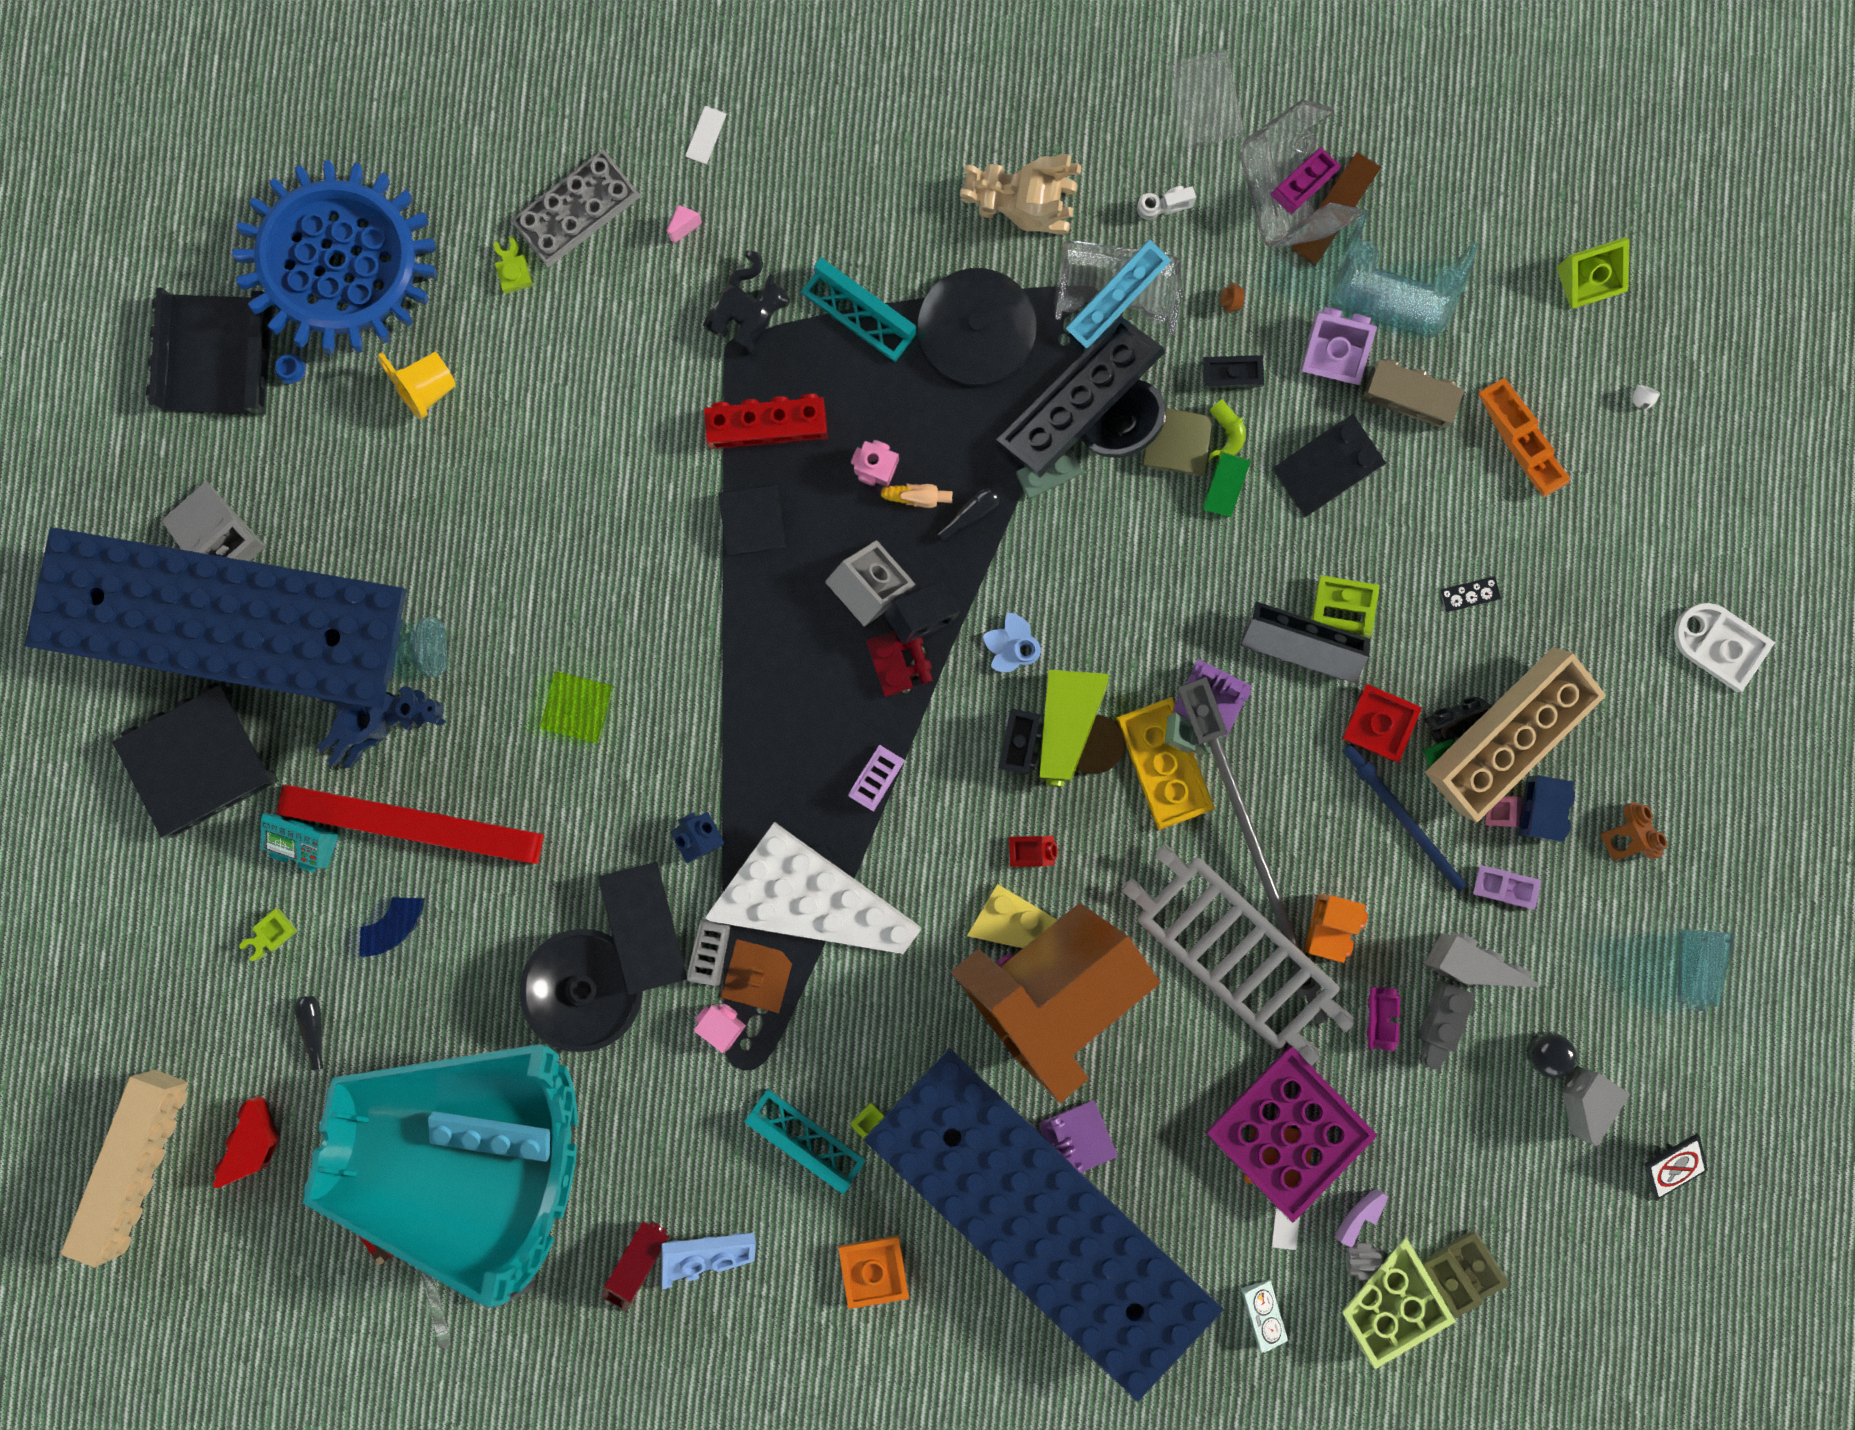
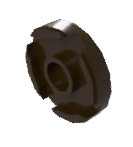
M1096 715L1076 769L1086 774H1100L1110 771L1118 764L1124 752V738L1121 729L1113 720L1103 715Z

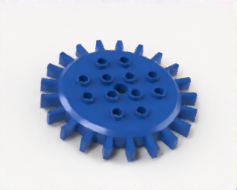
M331 160L324 161V181L310 183L309 175L301 165L295 167L296 178L301 187L291 192H287L283 184L277 179H271L269 181L271 188L280 200L272 208L253 197L249 201L256 214L264 217L260 227L243 222H238L236 226L242 236L255 239L254 249H232V256L236 262L255 263L256 272L236 277L241 290L262 285L265 293L248 303L253 313L256 315L274 304L279 312L268 324L271 332L277 335L290 320L299 325V328L295 333L294 342L297 347L302 349L308 342L312 330L324 333L322 345L326 354H333L336 334H349L350 343L356 353L363 352V341L360 337V331L371 327L375 329L377 337L382 342H389V333L382 324V321L391 315H394L400 323L409 327L413 323L408 311L401 307L405 298L409 297L422 304H427L429 301L425 291L412 286L414 277L436 279L437 275L435 266L416 263V254L437 251L434 239L413 240L411 232L429 224L425 213L416 214L405 220L400 214L413 201L410 192L406 189L390 202L383 197L390 185L388 175L382 172L370 189L361 185L363 170L361 164L355 162L350 170L349 181L336 180V171ZM331 215L339 216L337 221H329ZM366 221L369 224L366 228H359V223ZM301 235L302 240L300 242H293V237ZM326 241L332 243L329 249L322 248L323 243ZM356 248L362 250L361 254L358 256H354L351 254V252ZM334 254H342L346 257L345 263L339 267L330 265L329 260ZM384 255L391 256L389 262H382L381 258ZM287 263H295L293 269H285ZM318 269L325 270V274L320 277L316 276L315 272ZM347 276L355 277L352 283L344 282ZM381 282L385 284L381 290L374 288L376 283ZM311 297L318 298L315 304H309L308 300ZM342 303L348 305V308L344 311L338 310V306Z

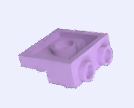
M1324 307L1323 312L1316 310L1301 371L1360 385L1377 326L1371 324V318L1364 315L1353 314V318L1350 319L1342 317V311L1335 308Z

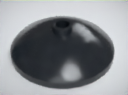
M1138 380L1081 437L1083 443L1092 452L1109 458L1126 457L1143 450L1157 438L1164 426L1166 405L1163 397L1153 385Z

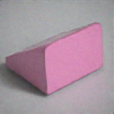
M680 205L677 206L667 228L672 242L676 243L701 225L702 220L699 213Z
M1504 796L1486 813L1485 825L1519 827L1522 798Z

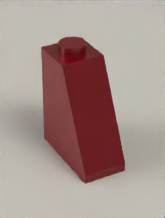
M642 1221L606 1282L601 1298L625 1312L628 1311L662 1251V1243H667L669 1236L665 1234L666 1229L653 1221H650L649 1224Z

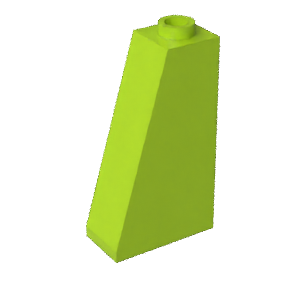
M1048 670L1040 780L1046 781V786L1064 787V783H1071L1108 688L1109 674Z

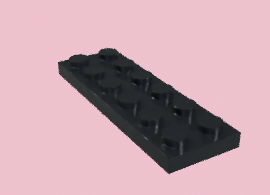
M1120 316L997 439L999 446L1041 478L1165 353L1163 347Z

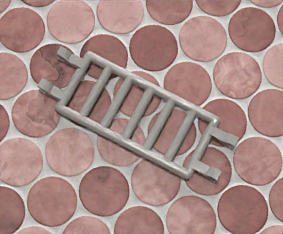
M1164 843L1156 851L1155 857L1168 866L1177 876L1155 899L1133 877L1129 879L1122 889L1128 897L1136 901L1144 909L1137 918L1139 924L1273 1048L1281 1049L1289 1043L1312 1066L1320 1058V1055H1318L1320 1050L1298 1032L1321 1009L1333 1018L1345 1032L1354 1025V1021H1352L1354 1017L1332 999L1339 992V986L1202 859L1194 858L1187 865ZM1198 872L1211 885L1166 931L1163 930L1152 918ZM1221 893L1233 906L1187 952L1174 939ZM1244 914L1256 927L1209 972L1197 960ZM1264 935L1269 937L1278 948L1234 993L1230 992L1220 980ZM1289 956L1301 969L1254 1014L1242 1001ZM1311 976L1324 990L1277 1035L1264 1022Z

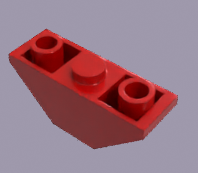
M256 1096L248 1099V1101L241 1105L237 1114V1118L240 1119L236 1130L231 1131L225 1143V1147L228 1148L224 1159H220L214 1169L213 1175L216 1178L212 1185L213 1187H223L269 1166L280 1140V1135L265 1098Z

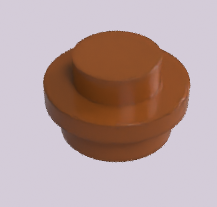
M1230 283L1227 288H1223L1220 295V305L1223 306L1224 312L1232 313L1241 309L1245 296L1244 289L1238 287L1236 283Z

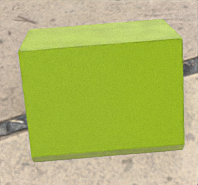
M1627 237L1570 254L1556 267L1569 306L1572 309L1628 292L1629 239Z

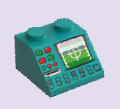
M278 814L262 815L261 849L271 852L270 858L282 862H287L288 858L299 862L297 867L311 872H315L316 869L328 868L340 834Z

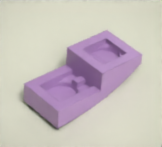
M1480 865L1473 895L1535 910L1541 880Z
M1378 1189L1368 1193L1351 1209L1341 1223L1335 1237L1341 1243L1352 1248L1364 1220L1376 1225L1389 1196Z

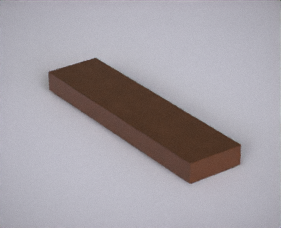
M1356 152L1291 251L1316 266L1381 169V166Z

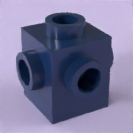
M694 812L678 820L680 826L670 831L677 848L687 864L725 844L708 812L697 817Z

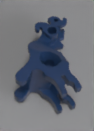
M408 686L399 689L398 692L404 694L400 698L390 692H386L383 710L320 699L323 702L336 704L338 714L333 720L329 735L317 748L320 751H325L328 747L335 746L332 748L334 751L333 756L328 759L332 766L339 763L346 751L351 748L349 758L343 763L346 768H351L357 763L364 751L370 747L377 746L390 733L391 726H395L398 722H401L406 730L410 729L414 722L420 727H423L426 722L440 726L444 725L446 720L441 719L444 713L443 705L432 699L426 700V695L423 691H413Z

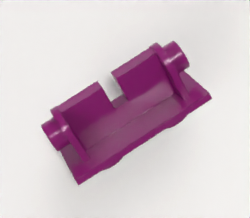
M1389 987L1370 988V995L1368 997V1049L1396 1051V1045H1399V1023L1390 1022V1016L1400 1017L1401 995H1398V989Z

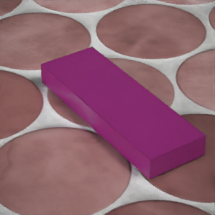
M1319 147L1282 181L1270 195L1292 215L1333 177L1341 166L1322 147Z

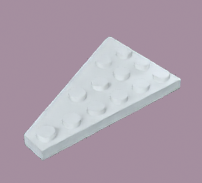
M775 822L705 917L711 922L904 954L921 931V926Z

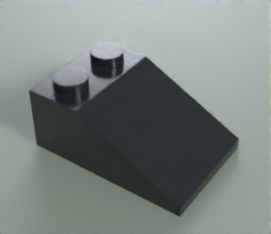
M1351 414L1280 462L1272 470L1305 518L1377 472L1386 462L1354 414Z

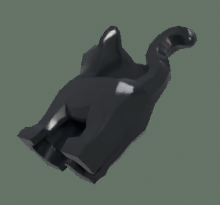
M748 250L745 252V256L752 262L751 267L736 270L729 277L727 286L721 291L719 301L710 309L703 327L715 335L720 334L725 337L729 331L727 328L728 323L734 320L741 324L736 334L735 342L741 345L740 348L753 355L756 350L753 344L754 340L768 326L774 312L789 306L790 298L786 295L784 289L774 282V276L771 274L768 275L758 300L740 289L739 286L742 280L753 279L761 273L763 268V258L754 250Z

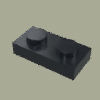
M1263 355L1203 357L1202 359L1203 389L1254 388L1264 386Z

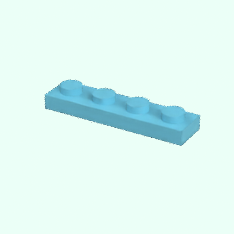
M1148 239L1066 326V329L1088 349L1172 260Z
M434 1111L428 1118L430 1144L544 1162L548 1160L551 1154L549 1129Z

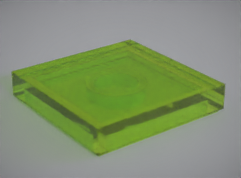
M555 671L539 729L599 744L614 686Z

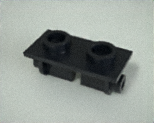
M1469 697L1462 700L1461 704L1455 707L1436 710L1432 716L1424 720L1434 728L1431 731L1434 741L1440 740L1445 742L1462 735L1459 724L1463 723L1464 729L1467 731L1492 706L1480 697Z

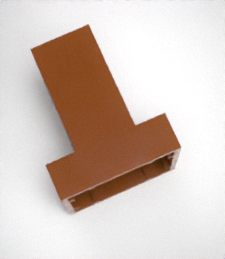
M1078 903L1001 967L978 948L950 971L1013 1058L1059 1103L1089 1080L1073 1055L1161 984L1130 937L1081 903Z

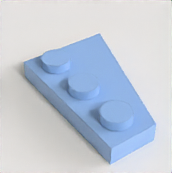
M736 1233L731 1236L704 1237L687 1241L674 1240L670 1243H662V1290L672 1287V1281L687 1277L688 1282L699 1279L700 1273L710 1269L721 1272L754 1262L756 1248L754 1233Z

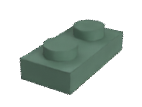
M1070 448L1041 478L1036 476L1027 467L1018 470L1016 475L1029 500L1081 475L1083 472Z

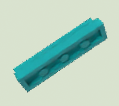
M820 257L814 265L815 274L801 290V294L896 362L916 336V325ZM819 280H822L830 286L831 296L818 297L811 291ZM834 290H836L840 294L834 295ZM848 299L854 304L855 313L841 314L836 309L835 301ZM826 302H832L833 307H831ZM857 306L860 309H862L863 312H858ZM871 316L877 320L878 330L866 332L860 328L859 318ZM849 319H856V324ZM881 324L888 329H881ZM895 333L903 340L893 352L884 345L882 335ZM873 336H879L880 341L875 339Z
M770 1089L766 1090L744 1121L752 1129L843 1195L866 1161L864 1157ZM768 1098L779 1105L781 1117L768 1119L759 1112ZM784 1109L792 1115L785 1116ZM798 1119L803 1122L806 1135L797 1137L790 1135L787 1132L786 1121ZM782 1122L783 1129L775 1123ZM809 1128L814 1130L816 1133L809 1134ZM825 1138L829 1142L830 1153L816 1154L812 1151L810 1139ZM800 1140H806L807 1146L801 1143ZM833 1145L841 1151L834 1152ZM848 1155L857 1162L848 1175L837 1169L836 1156ZM825 1158H831L832 1164L827 1162Z

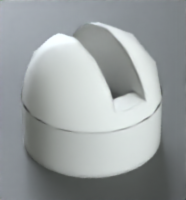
M1637 385L1633 393V403L1638 408L1642 406L1643 409H1649L1657 402L1660 392L1644 385Z

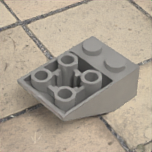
M207 481L162 520L181 550L250 561L266 547Z
M1453 932L1451 935L1441 933L1424 963L1425 966L1449 980L1465 984L1537 987L1539 984L1530 978L1532 975L1530 971L1516 964L1513 966L1507 962L1503 963L1504 956L1489 948L1486 950L1476 947L1478 941L1464 933L1458 934Z

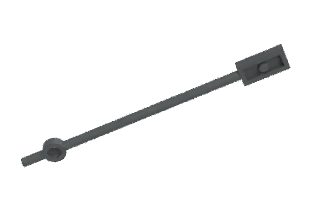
M1207 677L1177 687L1198 744L1208 742L1280 931L1301 951L1219 737L1228 734ZM1292 960L1294 968L1290 973V979L1301 969L1294 960ZM1310 976V980L1302 984L1296 992L1305 995L1308 1004H1310L1318 996L1317 991L1321 985ZM1323 1009L1314 1016L1316 1024H1321L1328 1020Z

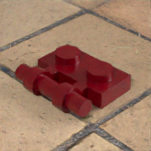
M895 631L866 640L885 698L913 689L911 676L918 674L922 685L933 681L930 673L932 669L930 660H926L921 646L924 643L922 637L902 645L901 641L898 642ZM910 649L915 664L906 667L902 651Z

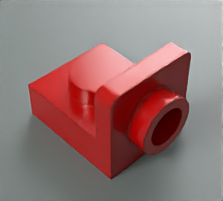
M1009 836L1010 867L1054 866L1058 855V847L1056 842H1054V836Z

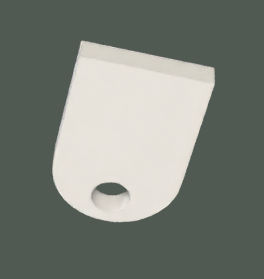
M1711 603L1699 604L1684 611L1678 618L1674 628V639L1679 651L1687 659L1736 692H1743L1775 644L1774 641L1725 608ZM1690 617L1696 618L1700 623V630L1697 633H1692L1687 627V621Z

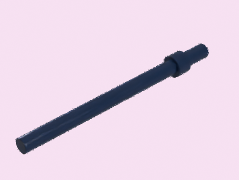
M1352 744L1345 747L1342 752L1356 768L1355 773L1362 781L1366 780L1454 889L1457 892L1462 890L1467 884L1375 773L1376 768L1369 760L1365 761Z

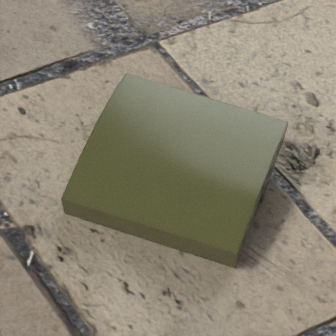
M1166 408L1164 426L1157 438L1143 449L1141 465L1166 472L1173 470L1197 477L1204 476L1213 417Z
M1475 1229L1443 1247L1422 1263L1455 1318L1482 1305L1484 1298L1509 1286L1508 1279Z

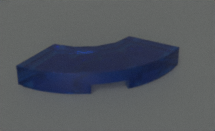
M392 897L390 908L381 920L373 925L360 928L359 957L386 953L402 943L414 931L420 921L425 898Z

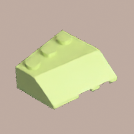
M1406 1237L1342 1311L1352 1335L1367 1361L1375 1369L1456 1322Z

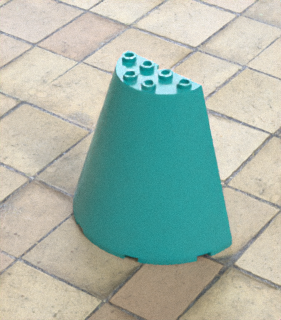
M537 1044L332 1078L331 1085L326 1093L327 1102L324 1115L319 1123V1132L323 1134V1141L321 1146L316 1147L312 1153L311 1170L304 1186L303 1204L482 1306L494 1307L508 1302L510 1293H520L532 1280L545 1260L555 1237L549 1236L555 1218H563L569 1199L577 1154V1145L571 1144V1125L578 1126L575 1091L567 1067L558 1064L560 1056L553 1049ZM434 1111L549 1129L551 1154L548 1160L544 1162L430 1144L428 1118Z

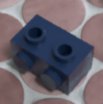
M1541 775L1527 776L1518 836L1549 842H1565V837L1568 836L1571 827L1568 817L1570 807L1575 800L1574 782Z

